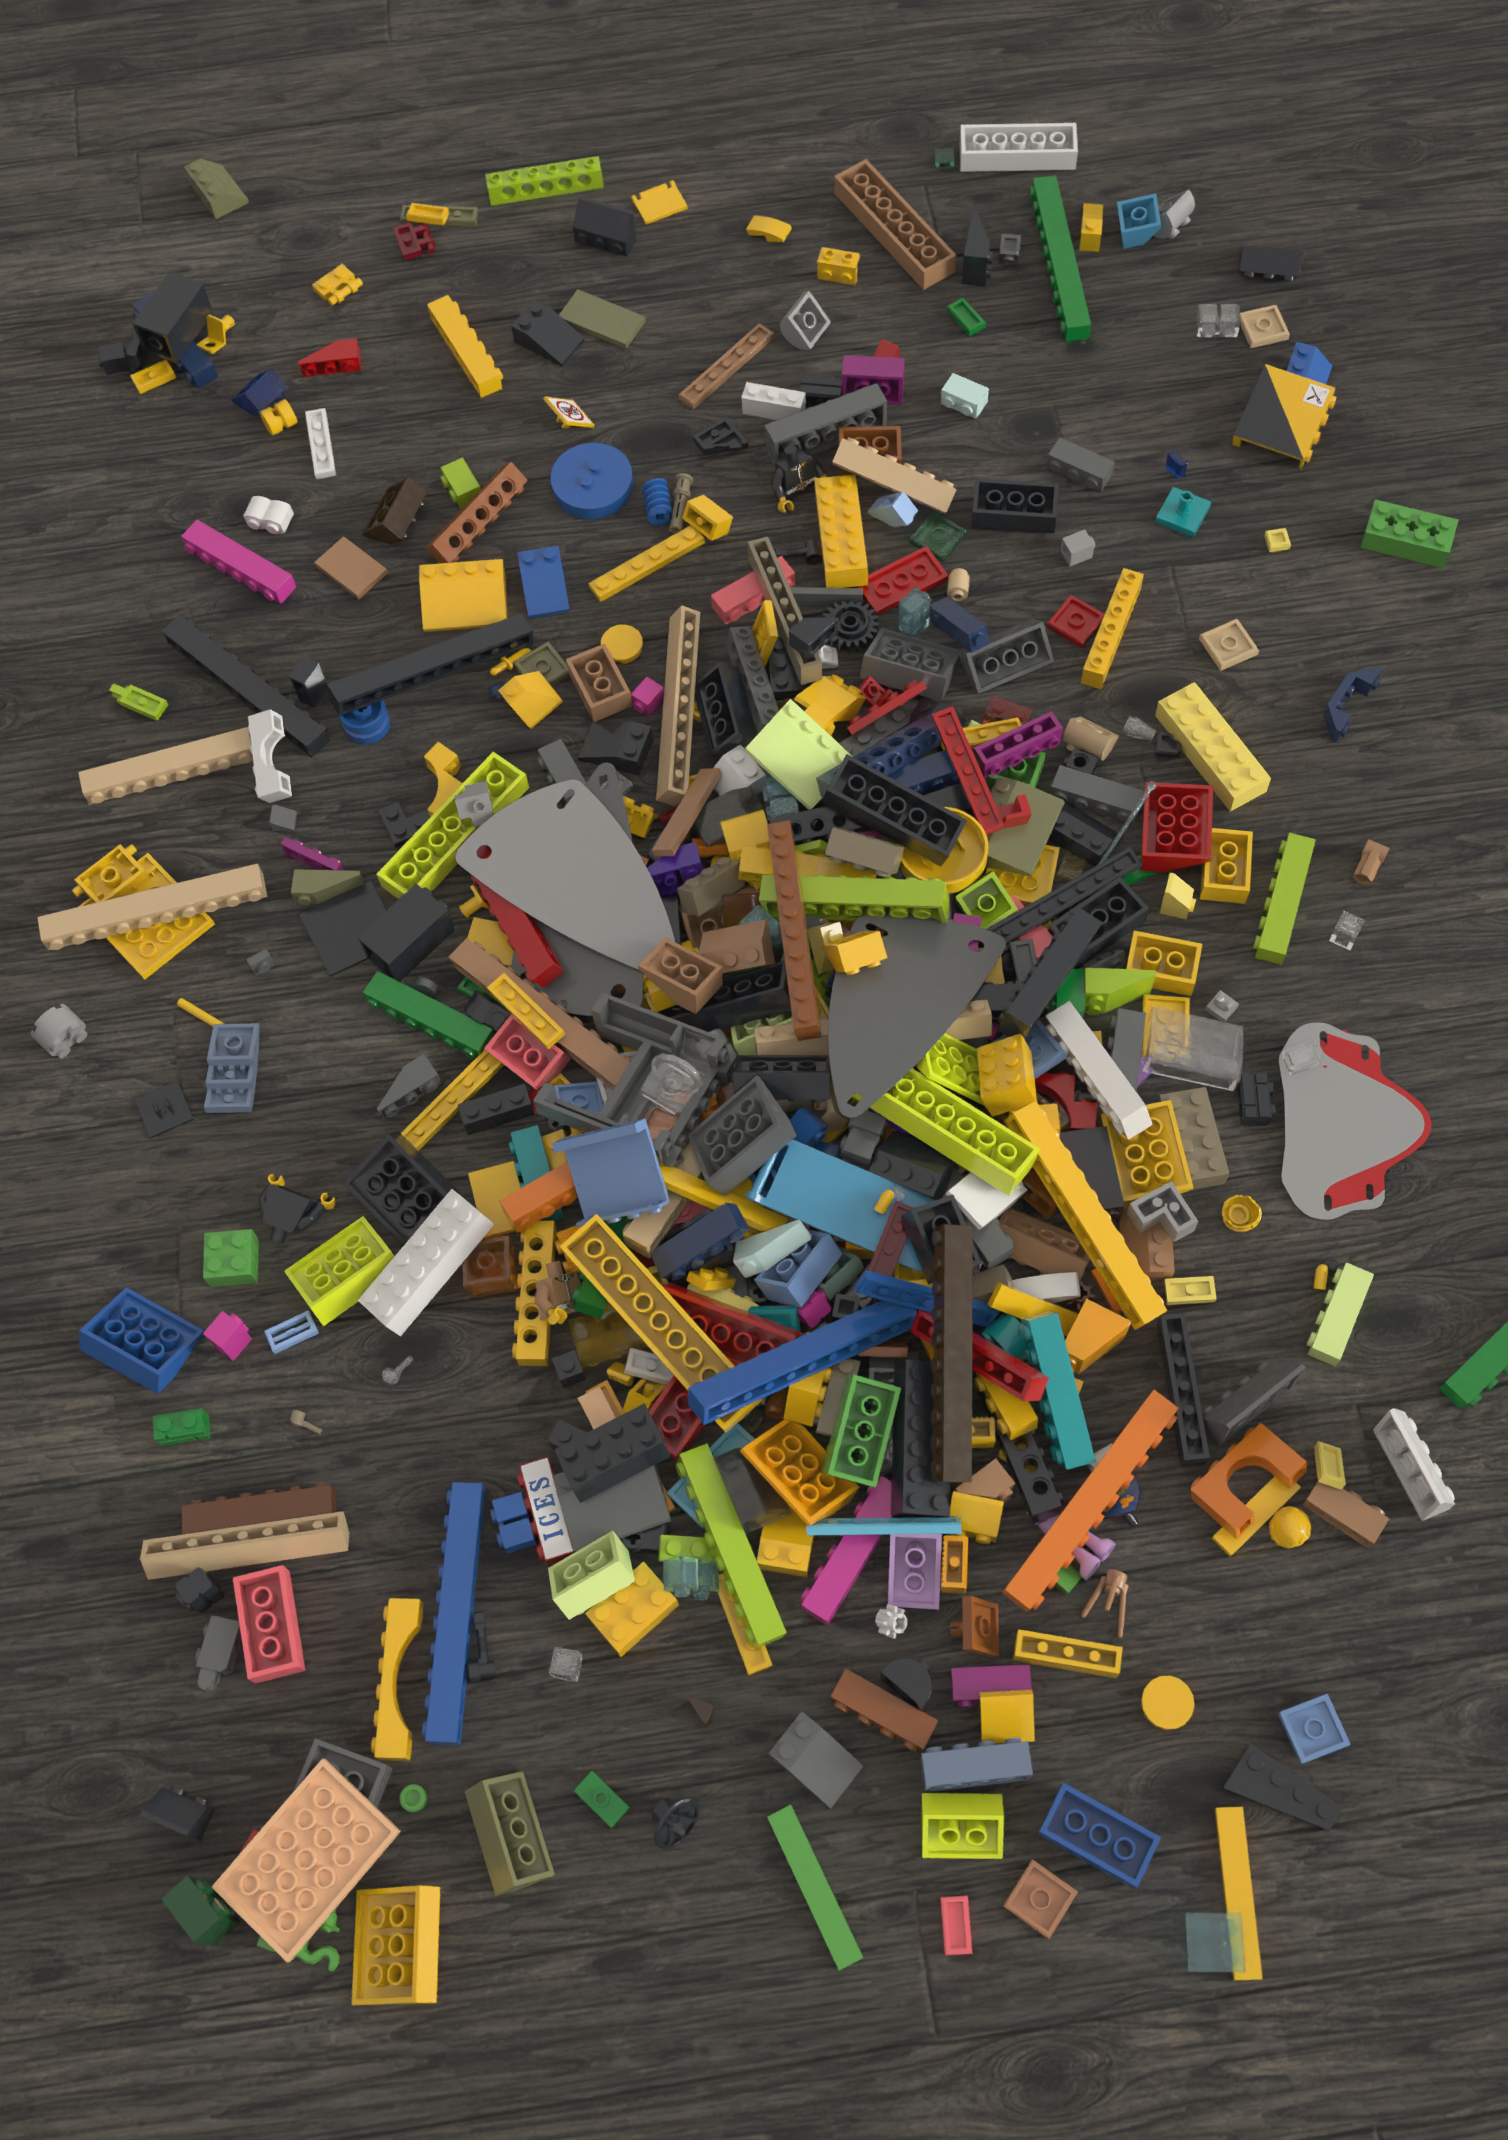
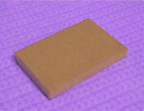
M344 536L314 562L319 570L357 599H360L388 574L384 566Z

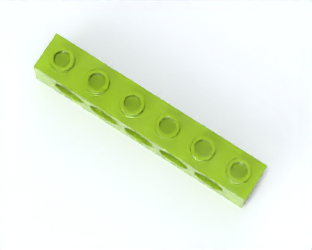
M599 156L485 174L491 206L604 188Z

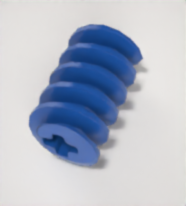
M662 478L649 480L642 489L648 522L659 526L669 523L671 520L670 515L672 514L668 484Z

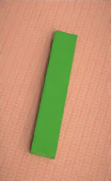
M789 1805L768 1816L767 1818L838 1970L840 1971L859 1961L863 1956L792 1806Z

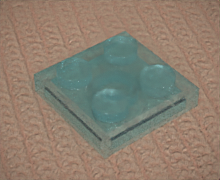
M1185 1913L1189 1972H1246L1242 1913Z

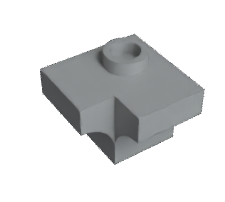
M486 781L465 785L464 792L455 796L460 819L471 817L473 827L482 825L494 815Z

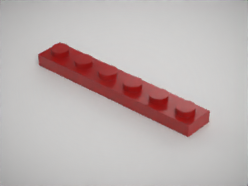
M952 706L933 713L932 719L975 819L983 827L986 835L1004 829L1005 825L954 707Z

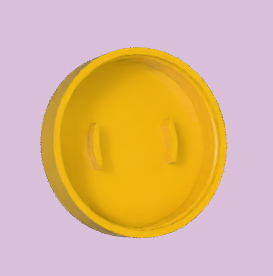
M945 807L967 819L944 864L939 866L905 847L899 868L906 878L912 877L918 880L937 878L945 881L949 894L968 888L982 875L988 856V838L983 827L971 815L959 809Z

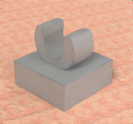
M1220 990L1206 1006L1205 1010L1222 1023H1225L1238 1008L1239 1003Z

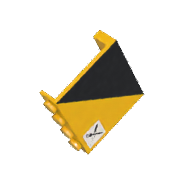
M1265 364L1235 430L1232 445L1240 447L1244 440L1300 460L1299 468L1302 469L1304 463L1309 462L1313 450H1310L1312 445L1317 444L1321 432H1318L1320 426L1324 427L1329 417L1326 414L1328 408L1332 409L1337 398L1334 396L1335 387Z

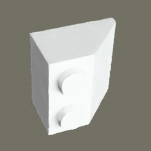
M741 744L724 754L714 767L720 768L722 773L714 787V791L730 810L735 809L766 789V774L751 756L744 751Z

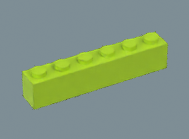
M1289 833L1287 840H1282L1278 852L1282 854L1281 860H1276L1273 871L1277 873V876L1271 879L1268 890L1272 892L1271 898H1266L1263 910L1267 911L1266 917H1261L1258 929L1262 930L1261 936H1256L1253 949H1257L1255 958L1282 965L1286 956L1316 839Z

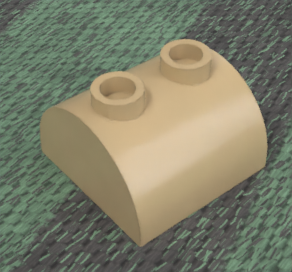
M1076 717L1070 719L1064 732L1063 741L1068 743L1066 747L1068 750H1082L1097 756L1098 760L1103 761L1113 749L1119 735L1083 717Z

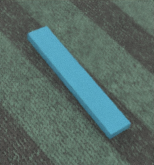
M960 1517L827 1518L810 1526L807 1525V1535L961 1533Z

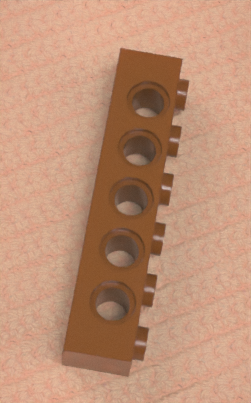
M512 462L503 465L425 549L439 564L455 563L460 558L458 554L462 550L466 551L473 544L471 540L475 536L479 537L486 530L484 526L488 522L491 524L498 518V511L506 509L512 503L510 499L514 495L518 496L525 489L523 485L528 480ZM502 484L505 485L506 492L502 490ZM489 498L493 500V506L490 505L488 500ZM476 511H477V512L480 514V516H481V519H480V520H479V519L476 517V515H475V512H476ZM462 525L467 527V534L463 531ZM449 539L454 541V548L449 544Z

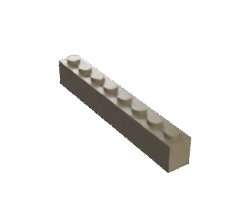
M764 537L748 541L749 562L765 600H772L777 629L801 685L822 680V662L818 652L808 659L789 646V630L794 624H798L803 617L769 538Z

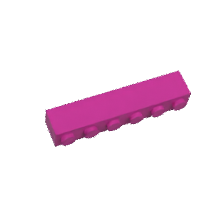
M196 520L181 536L187 552L192 555H198L207 564L215 565L222 573L227 572L237 582L242 581L251 590L259 591L270 601L274 600L282 604L296 588L290 573L199 520Z
M881 1476L876 1487L869 1486L866 1492L869 1496L865 1503L860 1501L853 1513L856 1515L855 1518H894L895 1515H891L892 1482ZM884 1534L840 1535L843 1538L839 1545L834 1544L827 1554L829 1561L826 1566L823 1567L821 1565L813 1578L816 1580L815 1584L811 1589L807 1587L800 1598V1601L803 1602L801 1605L802 1610L828 1626Z

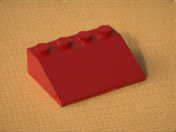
M1145 782L1141 862L1143 865L1140 871L1166 872L1211 862L1212 785Z

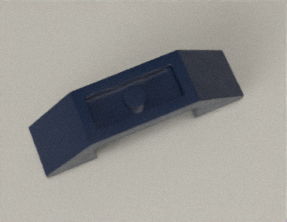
M1376 667L1349 672L1328 702L1323 716L1334 743H1337L1341 736L1345 737L1351 727L1348 725L1351 716L1341 711L1346 703L1344 699L1346 697L1350 698L1354 690L1365 696H1368L1372 689L1376 690L1382 680L1379 678L1381 668Z

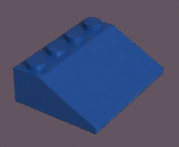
M126 1287L79 1330V1350L159 1394L174 1379L202 1338L204 1330Z

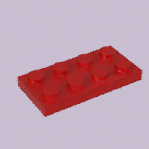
M925 546L869 574L868 585L856 586L855 588L863 589V599L869 604L870 609H875V615L879 616L948 581V574L929 548Z
M914 680L904 687L905 692L899 695L898 692H895L885 699L886 704L880 707L878 703L867 710L868 715L861 718L858 715L848 722L850 726L846 730L850 736L923 692L927 687L923 681L917 683Z

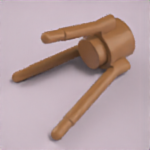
M1108 1569L1106 1577L1101 1576L1099 1585L1085 1606L1081 1617L1085 1618L1104 1587V1591L1109 1594L1105 1606L1106 1611L1110 1610L1114 1596H1119L1120 1594L1118 1637L1122 1638L1126 1593L1129 1587L1125 1584L1127 1575L1118 1570Z

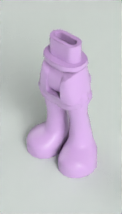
M1060 1515L1037 1522L1035 1525H1038L1043 1533L1046 1534ZM1089 1531L1086 1534L1090 1537L1085 1544L1096 1556L1084 1548L1080 1549L1078 1546L1071 1553L1079 1562V1573L1086 1581L1093 1575L1100 1562L1108 1557L1116 1545L1112 1540L1098 1538Z

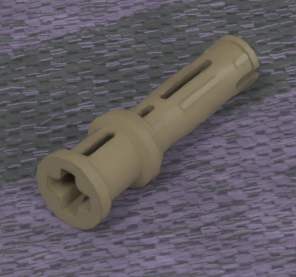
M685 473L675 476L676 488L672 494L675 500L669 531L673 534L682 530L684 520L682 517L686 502L691 496L689 490L693 484V478Z

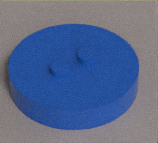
M585 443L570 448L556 460L551 471V485L557 504L565 512L582 519H599L614 514L628 502L633 491V475L631 465L621 451L607 444Z

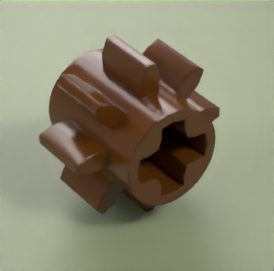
M1082 1280L1079 1281L1082 1300L1078 1299V1297L1069 1299L1067 1304L1068 1308L1071 1306L1076 1308L1077 1313L1083 1307L1086 1299L1090 1301L1095 1299V1295L1090 1294L1092 1286L1083 1285Z

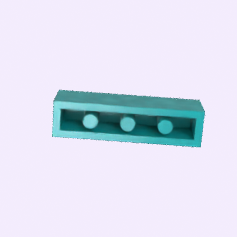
M538 1125L511 1132L513 1141L508 1143L512 1156L517 1155L518 1162H515L514 1165L517 1175H522L524 1183L520 1184L522 1188L551 1170ZM559 1208L551 1216L542 1218L539 1221H553L563 1218L562 1209Z

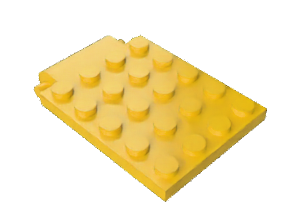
M132 844L126 849L118 845L74 879L78 886L72 892L77 897L82 893L89 897L88 900L79 906L81 907L176 884L177 882L149 853L136 861L131 856L137 851ZM203 912L189 918L174 919L169 923H158L148 928L129 930V932L124 934L109 935L106 939L145 980L215 925V923Z

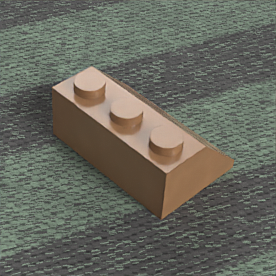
M768 920L703 932L698 954L722 966V976L774 964L775 960Z
M1128 1209L1123 1210L1119 1221V1231L1124 1237V1242L1130 1252L1136 1256L1138 1265L1143 1273L1149 1277L1150 1281L1171 1279L1175 1272L1173 1241L1162 1224L1158 1223L1139 1233L1127 1215Z

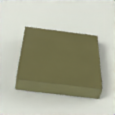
M549 641L513 662L520 675L539 671L551 686L569 676L567 664Z

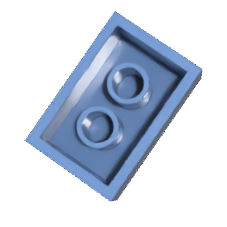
M808 1230L811 1240L768 1270L759 1273L754 1281L768 1300L802 1307L807 1302L810 1295L842 1255L830 1234Z

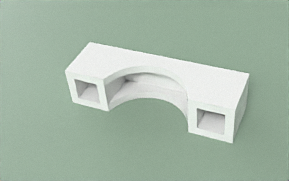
M272 710L248 716V731L251 737L250 750L253 755V772L256 779L255 791L258 798L272 803L292 797L290 776L276 770L272 762L274 747L284 737L282 716Z

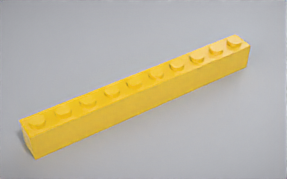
M1035 1101L1014 1112L1005 1120V1123L1011 1131L1040 1148L1033 1168L1128 1320L1132 1321L1131 1325L1134 1330L1166 1312L1167 1309L1164 1306L1163 1299L1153 1289L1149 1277L1143 1273L1138 1265L1136 1256L1130 1252L1124 1242V1237L1116 1230L1111 1222L1109 1213L1101 1206L1097 1194L1086 1182L1084 1173L1076 1166L1070 1151L1064 1147L1059 1139L1057 1130L1051 1126L1046 1118L1043 1108L1039 1107Z

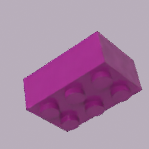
M844 355L842 396L877 383L887 400V404L902 405L905 358Z

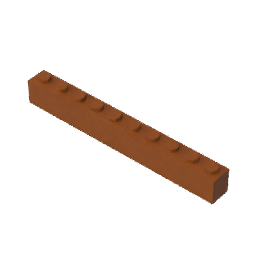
M790 820L767 824L794 1031L798 1041L820 1038L822 1035L794 833Z

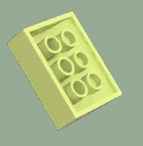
M791 699L744 749L746 753L809 810L822 798L816 778L841 764L846 754L852 756Z

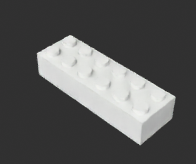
M1076 123L961 125L960 171L1076 170L1078 154Z
M1068 1001L1046 1015L1049 1023L1046 1026L1047 1030L1068 1056L1066 1061L1069 1065L1072 1064L1076 1069L1075 1073L1080 1081H1085L1093 1099L1099 1101L1101 1104L1099 1106L1105 1116H1110L1118 1134L1124 1133L1129 1140L1153 1125L1145 1103L1072 1003Z
M451 1189L358 1301L387 1328L401 1336L494 1226V1223Z

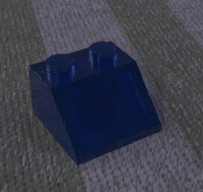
M270 368L257 374L231 401L255 416L260 414V411L271 407L270 404L273 401L278 402L285 395L283 391L287 386Z

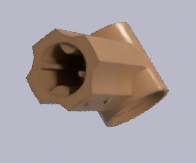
M1368 839L1361 854L1359 865L1353 875L1357 883L1371 885L1379 866H1382L1389 847Z

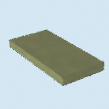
M578 289L559 314L572 327L627 349L646 322L643 315Z

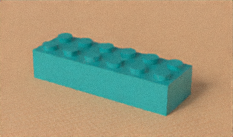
M1046 1311L1020 1318L1021 1324L1018 1325L1019 1333L1022 1340L1026 1339L1028 1349L1024 1350L1028 1364L1032 1363L1034 1369L1049 1377L1040 1401H1037L1040 1412L1045 1414L1046 1422H1043L1046 1436L1051 1438L1052 1446L1049 1447L1053 1462L1056 1461L1058 1465L1066 1470L1096 1462L1058 1313Z

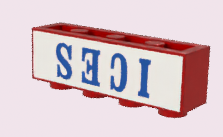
M549 1457L519 1465L521 1473L517 1474L521 1489L526 1488L528 1497L524 1498L527 1512L532 1511L534 1521H530L533 1535L539 1536L540 1545L536 1546L540 1560L545 1559L547 1565L550 1566L575 1552L557 1497L553 1467Z

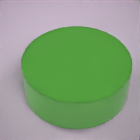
M408 1785L400 1794V1804L409 1812H419L427 1803V1793L419 1785Z

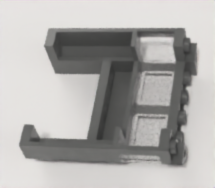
M602 992L591 1010L597 1033L600 1037L636 1050L637 1053L599 1114L557 1099L553 1085L544 1083L533 1100L536 1112L539 1115L584 1133L645 1118L658 1162L669 1167L684 1161L682 1150L688 1142V1134L698 1126L699 1118L702 1112L707 1111L713 1094L719 1091L721 1083L729 1086L737 1055L729 1052L725 1038Z

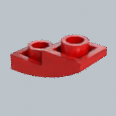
M871 676L866 677L858 688L861 690L860 694L866 697L864 702L870 707L878 703L881 707L887 703L885 699L894 694L890 689L884 690Z

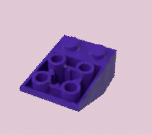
M696 842L680 846L674 856H662L647 868L661 898H680L677 888L704 870Z

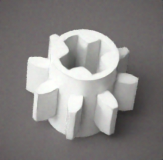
M887 1604L886 1609H880L875 1620L876 1625L879 1627L878 1632L891 1638H896V1633H903L907 1627V1618L904 1615L905 1610L891 1604Z

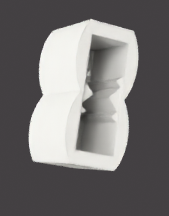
M253 496L245 511L244 518L247 525L252 529H267L272 534H283L294 513L291 506L285 502L271 501L265 497Z

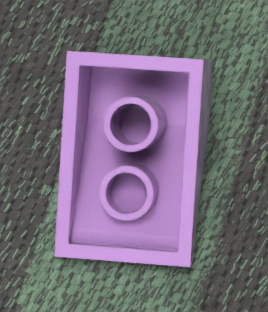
M890 1534L888 1604L904 1608L939 1609L942 1534Z

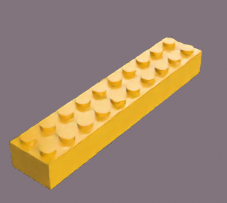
M597 1214L559 1246L687 1391L695 1383L702 1382L720 1372L735 1367ZM763 1398L714 1421L727 1433L754 1409Z

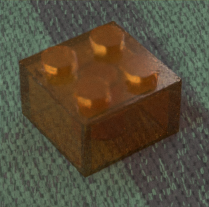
M509 1235L482 1239L463 1261V1287L471 1298L518 1290L516 1247Z

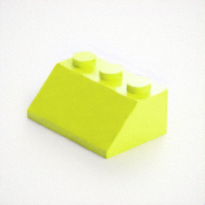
M922 1793V1858L1003 1859L1004 1812L1002 1794Z

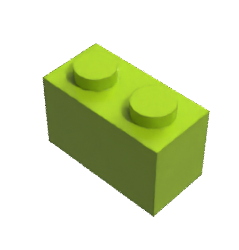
M460 458L441 467L443 476L440 479L444 488H449V495L453 503L457 502L462 509L479 492L480 486L464 459Z

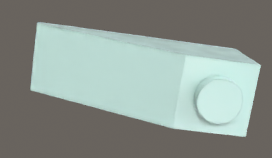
M800 1219L737 1241L733 1262L743 1276L747 1278L774 1266L811 1240V1235Z

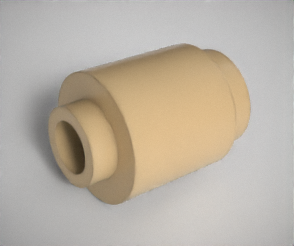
M954 569L949 575L947 596L953 601H962L968 597L970 578L966 570Z

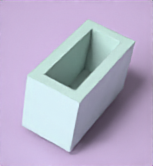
M953 373L941 390V404L976 419L988 402L989 388Z

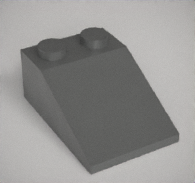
M803 1712L798 1715L769 1752V1757L830 1809L864 1767L823 1728Z

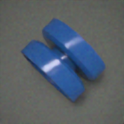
M384 700L339 716L346 735L349 739L359 744L366 745L381 740L387 734L390 727V717Z

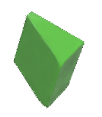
M1071 1565L1066 1569L1061 1567L1057 1572L1060 1578L1055 1586L1067 1596L1082 1577Z

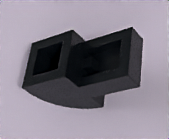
M476 989L463 1009L472 1018L481 1024L484 1023L497 1032L511 1015L507 1009L498 1005L493 999Z

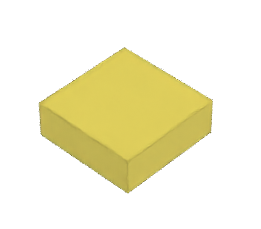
M1286 528L1265 531L1264 537L1269 552L1290 549L1291 543Z

